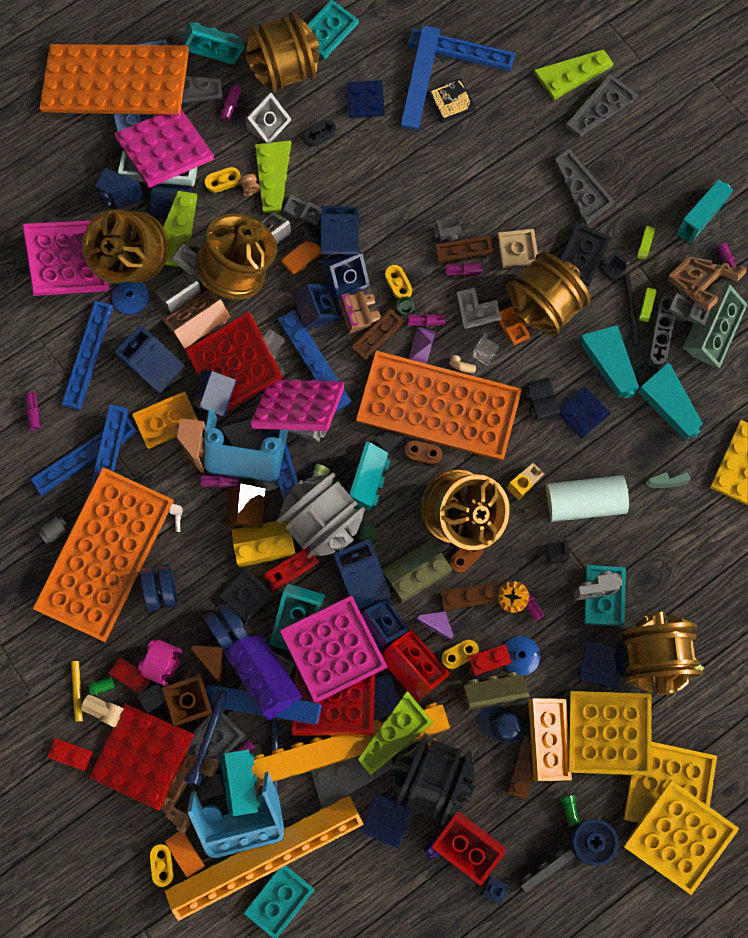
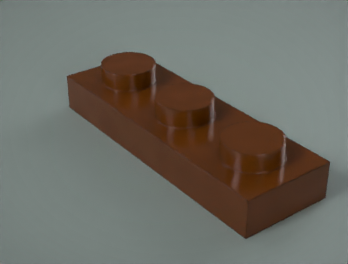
M490 235L435 244L438 264L493 255Z
M390 309L352 346V350L366 361L404 324V320Z
M498 582L441 591L443 611L498 603L497 595L500 590Z
M523 735L507 794L527 800L533 780L531 737Z

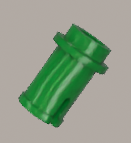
M112 676L97 682L92 681V683L88 684L91 695L98 696V693L115 689Z

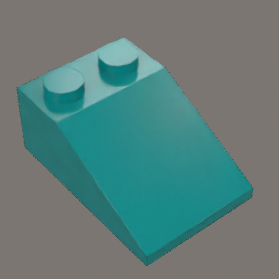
M287 584L282 594L269 645L289 651L280 630L321 611L325 595Z

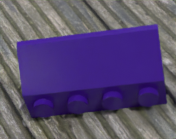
M262 635L239 639L223 650L252 698L268 720H271L302 698V695Z

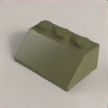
M430 540L382 569L384 577L401 604L449 575L452 571L443 554Z
M517 672L505 674L506 677L498 679V676L486 677V681L478 682V679L466 681L467 685L463 686L467 710L526 700L530 695L523 674L517 675Z

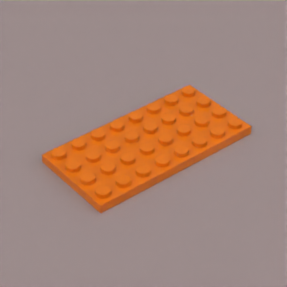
M50 44L39 109L41 112L180 115L189 48L187 45Z
M376 351L356 423L503 461L522 389Z
M103 467L33 609L106 642L174 500Z

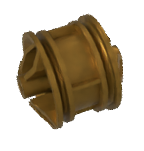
M294 11L289 12V19L287 16H282L281 19L266 24L261 23L259 24V30L254 24L250 25L246 60L250 71L254 72L255 77L263 85L268 86L273 94L277 92V85L282 89L296 82L306 81L307 76L310 80L316 79L319 51L315 50L320 49L316 34L312 33L311 28L302 19L298 18Z
M123 210L104 211L92 219L83 236L82 248L85 261L90 270L98 278L106 282H146L158 275L167 261L169 244L166 232L158 220L147 213L138 211L126 212ZM132 227L135 228V231L133 232V234H131Z
M241 214L219 216L209 225L206 234V244L196 258L195 269L197 276L205 287L221 297L233 300L250 298L256 295L264 284L266 270L273 263L277 254L276 240L270 230L254 218Z
M539 252L535 260L513 281H509L505 286L513 308L518 309L515 314L516 318L525 326H532L552 337L557 336L560 333V329L582 307H586L591 301L588 290L582 280L579 279L580 272L577 267L570 262H563L548 252Z
M455 469L439 474L429 483L422 497L421 514L425 526L436 538L453 543L463 549L479 550L493 544L504 532L509 519V502L505 491L495 480L487 476ZM468 486V487H467V494H466V497H465L464 487ZM465 522L466 531L462 532L463 524Z
M665 612L647 614V616L636 621L633 624V628L620 631V637L628 639L623 641V646L627 647L629 667L626 668L627 673H633L625 678L626 683L654 693V683L656 682L657 695L676 693L675 691L689 684L690 678L703 676V670L694 668L700 665V661L695 660L693 641L697 639L696 634L690 632L697 629V624L672 614L668 615L669 623H667Z

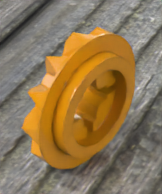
M516 581L505 583L500 587L497 595L500 606L503 610L510 613L522 611L529 602L527 588ZM514 589L515 595L521 597V599H515L512 604L511 599L505 597V595L512 594Z

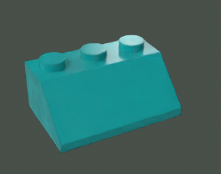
M189 22L184 32L183 45H187L189 52L234 64L244 50V43L241 37L235 36L232 33L218 31L216 28L201 26L199 23Z
M367 441L349 495L358 503L357 507H364V509L371 511L373 506H377L380 496L377 495L378 488L383 487L385 477H382L384 470H388L390 459H388V452Z
M249 749L220 754L228 816L258 812L257 807H260L259 795L255 794L257 777L256 774H252L251 766H254L253 754L249 753Z

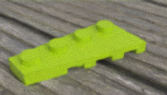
M603 49L536 69L534 74L554 101L611 68L613 62Z
M291 141L255 144L263 214L282 212Z
M178 191L163 227L169 244L165 265L180 267L171 257L183 243L190 248L198 196L195 193Z
M408 691L358 758V761L370 776L433 724V721Z

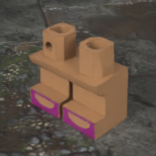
M363 291L354 295H341L338 303L342 315L345 317L344 321L349 334L369 329L372 324L380 320L379 311H369L368 308L375 305L373 294L364 295Z

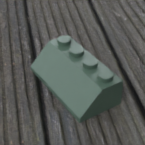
M711 284L708 292L718 296L717 303L711 308L704 326L695 323L692 325L683 346L693 358L716 368L721 367L748 305L730 284Z

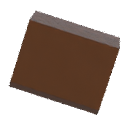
M244 484L230 487L225 526L263 527L266 489Z
M192 646L193 652L219 683L223 681L225 665L223 648Z
M201 675L162 688L174 726L196 722L213 713Z

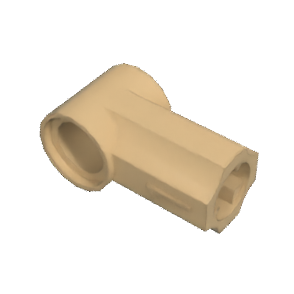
M89 694L84 699L81 707L82 711L99 718L100 721L116 727L124 711L123 708L115 704L106 703Z

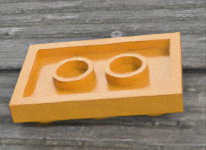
M185 391L133 413V417L148 449L177 437L175 436L176 424L180 423V418L198 420Z

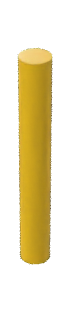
M72 661L75 722L83 721V714L81 710L79 661Z

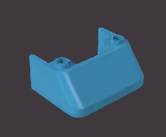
M209 409L204 434L203 465L205 469L212 474L263 482L276 481L280 476L288 430L280 429L279 438H266L262 442L260 451L223 445L224 436L222 432L215 429L217 416L213 409Z
M269 772L264 773L263 790L259 795L260 807H257L258 812L239 816L223 815L220 808L215 805L202 807L196 792H191L187 812L208 856L219 858L277 843L283 839L284 825L279 796Z

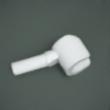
M172 504L170 514L176 515L175 531L180 532V516L183 509L179 505Z

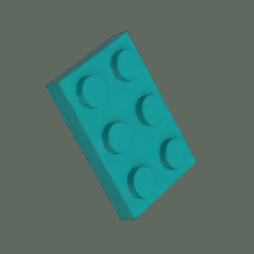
M330 0L308 24L312 33H315L318 39L320 49L315 51H319V56L325 60L359 24V19L335 1Z
M586 565L585 582H592L596 576H599L600 572L611 571V574L617 573L621 575L622 586L614 595L585 599L584 624L623 627L625 624L626 567Z
M285 865L277 870L244 914L272 938H278L315 889Z

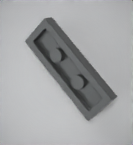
M562 848L554 854L555 859L551 862L546 860L537 867L539 871L532 875L530 872L521 879L522 883L519 885L523 892H528L574 858L575 855L571 849L565 851Z

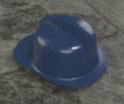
M489 706L479 715V728L488 737L505 744H515L522 739L525 725L517 714L499 706Z

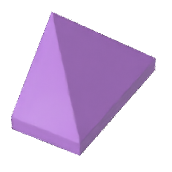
M417 327L409 355L410 360L427 364L436 331Z
M446 612L419 615L417 618V622L448 641L452 640L453 633Z

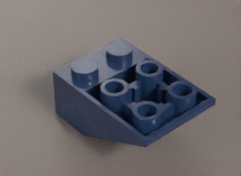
M321 206V254H359L358 206Z
M141 325L114 352L119 361L159 394L185 367L160 341Z
M370 539L333 553L348 595L353 597L359 610L391 597Z

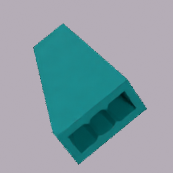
M718 179L684 218L676 234L691 245L732 194L733 189L729 184Z
M618 325L582 335L579 340L581 347L617 398L623 396L624 398H630L634 396L639 386Z
M667 363L641 386L638 393L685 441L689 437L693 439L701 432L699 428L703 423L672 366Z

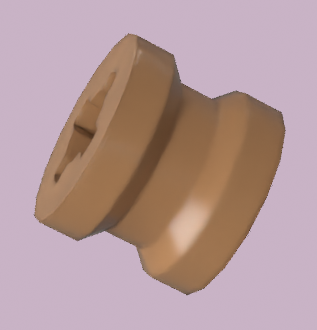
M248 174L239 179V184L243 187L242 192L244 196H252L260 191V186L256 183L257 178L254 174Z

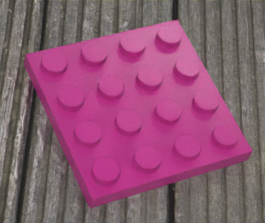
M182 109L180 115L159 114L114 133L116 141L148 188L214 160V154Z
M91 221L23 224L33 296L109 290L108 282L98 278L90 270L83 255V236Z
M279 380L266 388L251 420V427L256 429L328 431L344 391V382L333 380Z
M352 596L280 630L314 703H318L387 668Z

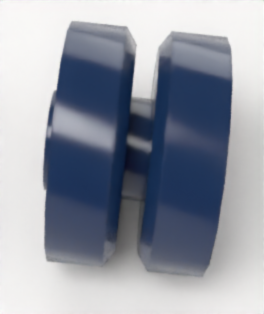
M170 564L159 565L157 570L158 578L152 567L141 570L143 594L150 612L160 610L161 597L167 608L178 605Z
M226 601L218 606V612L222 619L219 620L213 611L203 616L224 650L234 644L230 637L231 634L235 636L237 641L249 637L235 610L232 611Z
M599 819L584 820L577 824L572 830L569 839L570 849L580 862L592 866L604 865L610 862L616 855L619 846L618 836L614 828L607 822ZM591 840H596L595 846L590 844Z

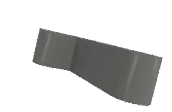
M672 296L663 297L656 308L647 357V364L651 369H660L667 359L674 320L687 321L666 311L667 309L663 307V304L669 305ZM659 322H665L667 327L661 326ZM656 339H662L664 344H659ZM657 352H660V353L658 354V360H659V361H657V360H656V357H655V355L657 354Z

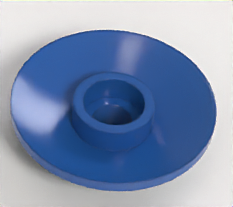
M142 282L118 283L112 292L114 307L119 312L127 315L141 312L149 301L148 290ZM129 292L133 293L130 297L126 296V294Z
M517 636L505 643L512 663L504 667L510 673L517 672V675L523 674L524 676L532 673L538 667L541 655L537 644L528 637ZM524 652L525 658H519L518 653Z

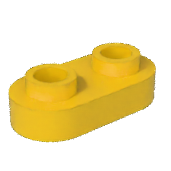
M229 167L209 174L205 179V185L209 192H221L239 185L241 175L238 169Z
M398 265L389 266L386 269L385 278L394 296L398 300L404 296L411 297L412 286L403 269ZM396 274L398 277L392 278L391 275ZM400 290H405L406 293H405V294H401L399 291H400Z
M465 640L443 653L441 658L442 664L447 669H456L468 662L467 657L478 654L479 647L473 640ZM467 646L472 647L473 651L471 653L466 652L465 648ZM450 655H453L455 657L454 662H450L448 660V657Z
M163 844L156 845L150 852L152 880L157 886L164 887L169 885L174 877L172 854L168 846ZM160 851H163L165 853V857L163 859H160L158 857V853ZM161 872H165L167 874V878L165 880H162L160 878Z

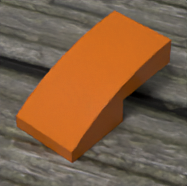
M306 241L289 253L281 263L294 275L306 268L309 262L321 256V248L316 243Z
M513 306L500 312L501 320H498L510 342L515 346L531 338L525 325L516 318V312Z
M177 832L165 841L188 879L205 868L203 861L185 833Z

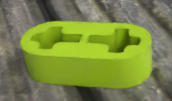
M645 227L636 258L646 260L655 228Z
M646 288L639 321L648 323L656 289Z

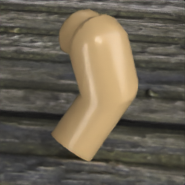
M457 355L450 357L449 365L452 368L464 373H475V365L460 362V357Z

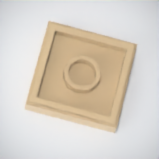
M534 229L497 233L502 269L526 267L535 260L538 252Z

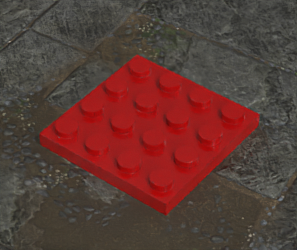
M250 312L243 314L186 349L198 377H200L202 369H207L237 380L227 411L284 378Z
M296 665L295 686L302 695L300 700L314 703ZM375 674L318 702V704L322 705L318 724L313 725L293 721V736L374 735Z
M124 703L122 707L124 711L116 727L112 728L89 778L160 811L194 734Z

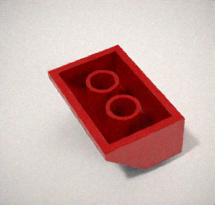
M412 629L393 642L381 654L387 668L417 702L428 695L450 675V672Z
M459 811L453 815L431 847L480 886L506 853L505 846Z

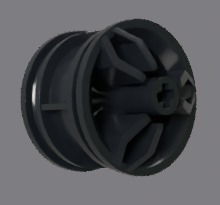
M424 732L421 739L412 742L404 749V754L398 755L392 771L395 772L392 778L395 806L399 807L402 802L407 801L405 808H411L430 816L431 819H435L438 814L440 817L439 824L443 826L447 817L456 814L463 808L465 803H469L475 788V785H472L475 779L472 752L468 750L465 755L460 756L461 749L449 746L435 738L429 743L427 740L428 733Z

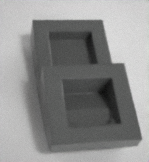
M293 195L289 197L282 210L283 213L299 221L311 223L315 226L321 218L320 207L309 201L306 203Z
M675 293L666 311L689 322L704 326L711 309L707 311L695 301L692 302Z

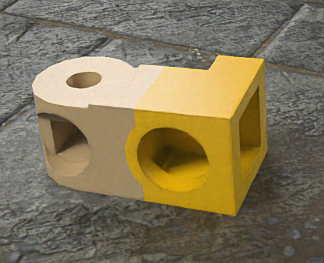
M533 463L513 479L507 489L520 500L544 476V473Z

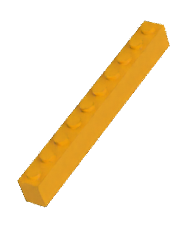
M437 703L426 706V710L423 711L433 721V724L414 740L422 738L424 732L428 733L429 736L450 728L443 704L438 706ZM380 720L374 721V735H330L331 738L324 740L322 737L310 740L311 744L303 746V743L292 745V749L284 751L283 748L274 750L272 755L264 757V754L254 756V766L251 767L252 774H256L257 786L255 787L263 785L265 772H269L272 781L275 782L359 757L385 722L381 723Z
M350 796L340 799L315 814L284 828V836L280 842L239 852L216 865H212L199 874L193 875L189 879L172 886L165 891L171 911L179 921L364 825Z

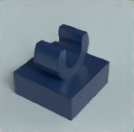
M490 876L482 896L501 905L509 885Z

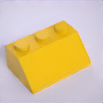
M277 521L263 523V527L233 529V544L239 568L294 556L296 553L293 538L289 531L285 529L289 523L282 522L278 524Z

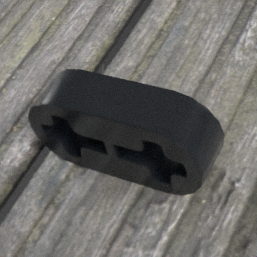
M325 120L309 128L304 136L306 144L310 147H315L333 138L337 131L336 124L331 120ZM325 127H328L329 129L331 128L332 131H325ZM310 135H312L313 137L316 136V139L313 140L312 138H310Z

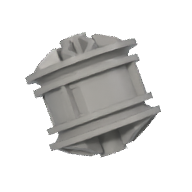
M334 473L311 477L304 482L301 480L285 498L277 520L278 524L282 522L289 523L285 529L296 539L303 550L309 546L308 559L313 555L323 556L332 554L338 549L339 551L344 549L353 541L352 537L357 533L365 511L364 507L361 509L353 508L358 503L346 492L339 481L333 485V478L336 476Z

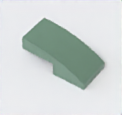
M666 472L650 478L646 485L651 488H672L686 484L691 478L688 472L670 479Z

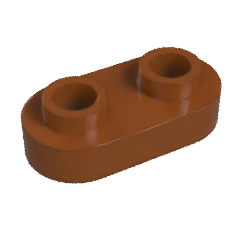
M410 441L405 446V456L411 461L436 465L442 459V450L436 445ZM416 447L418 451L414 453L411 451V448ZM433 451L436 453V456L431 457L429 453Z
M460 548L452 556L450 567L455 573H464L481 557L483 549L472 552L471 550ZM459 559L464 562L461 566L456 563Z

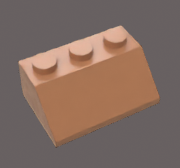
M207 289L165 317L163 322L176 340L184 348L194 345L201 337L209 335L217 326L225 324L231 316L221 299Z
M180 418V423L176 424L175 436H177L180 446H182L184 452L198 471L204 473L205 423L204 421Z

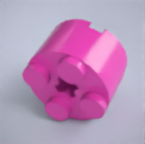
M152 640L147 647L148 653L145 659H142L139 663L138 670L141 671L143 677L166 686L168 684L166 680H172L179 667L181 659L178 658V653L182 654V650L164 641L157 640L155 642Z

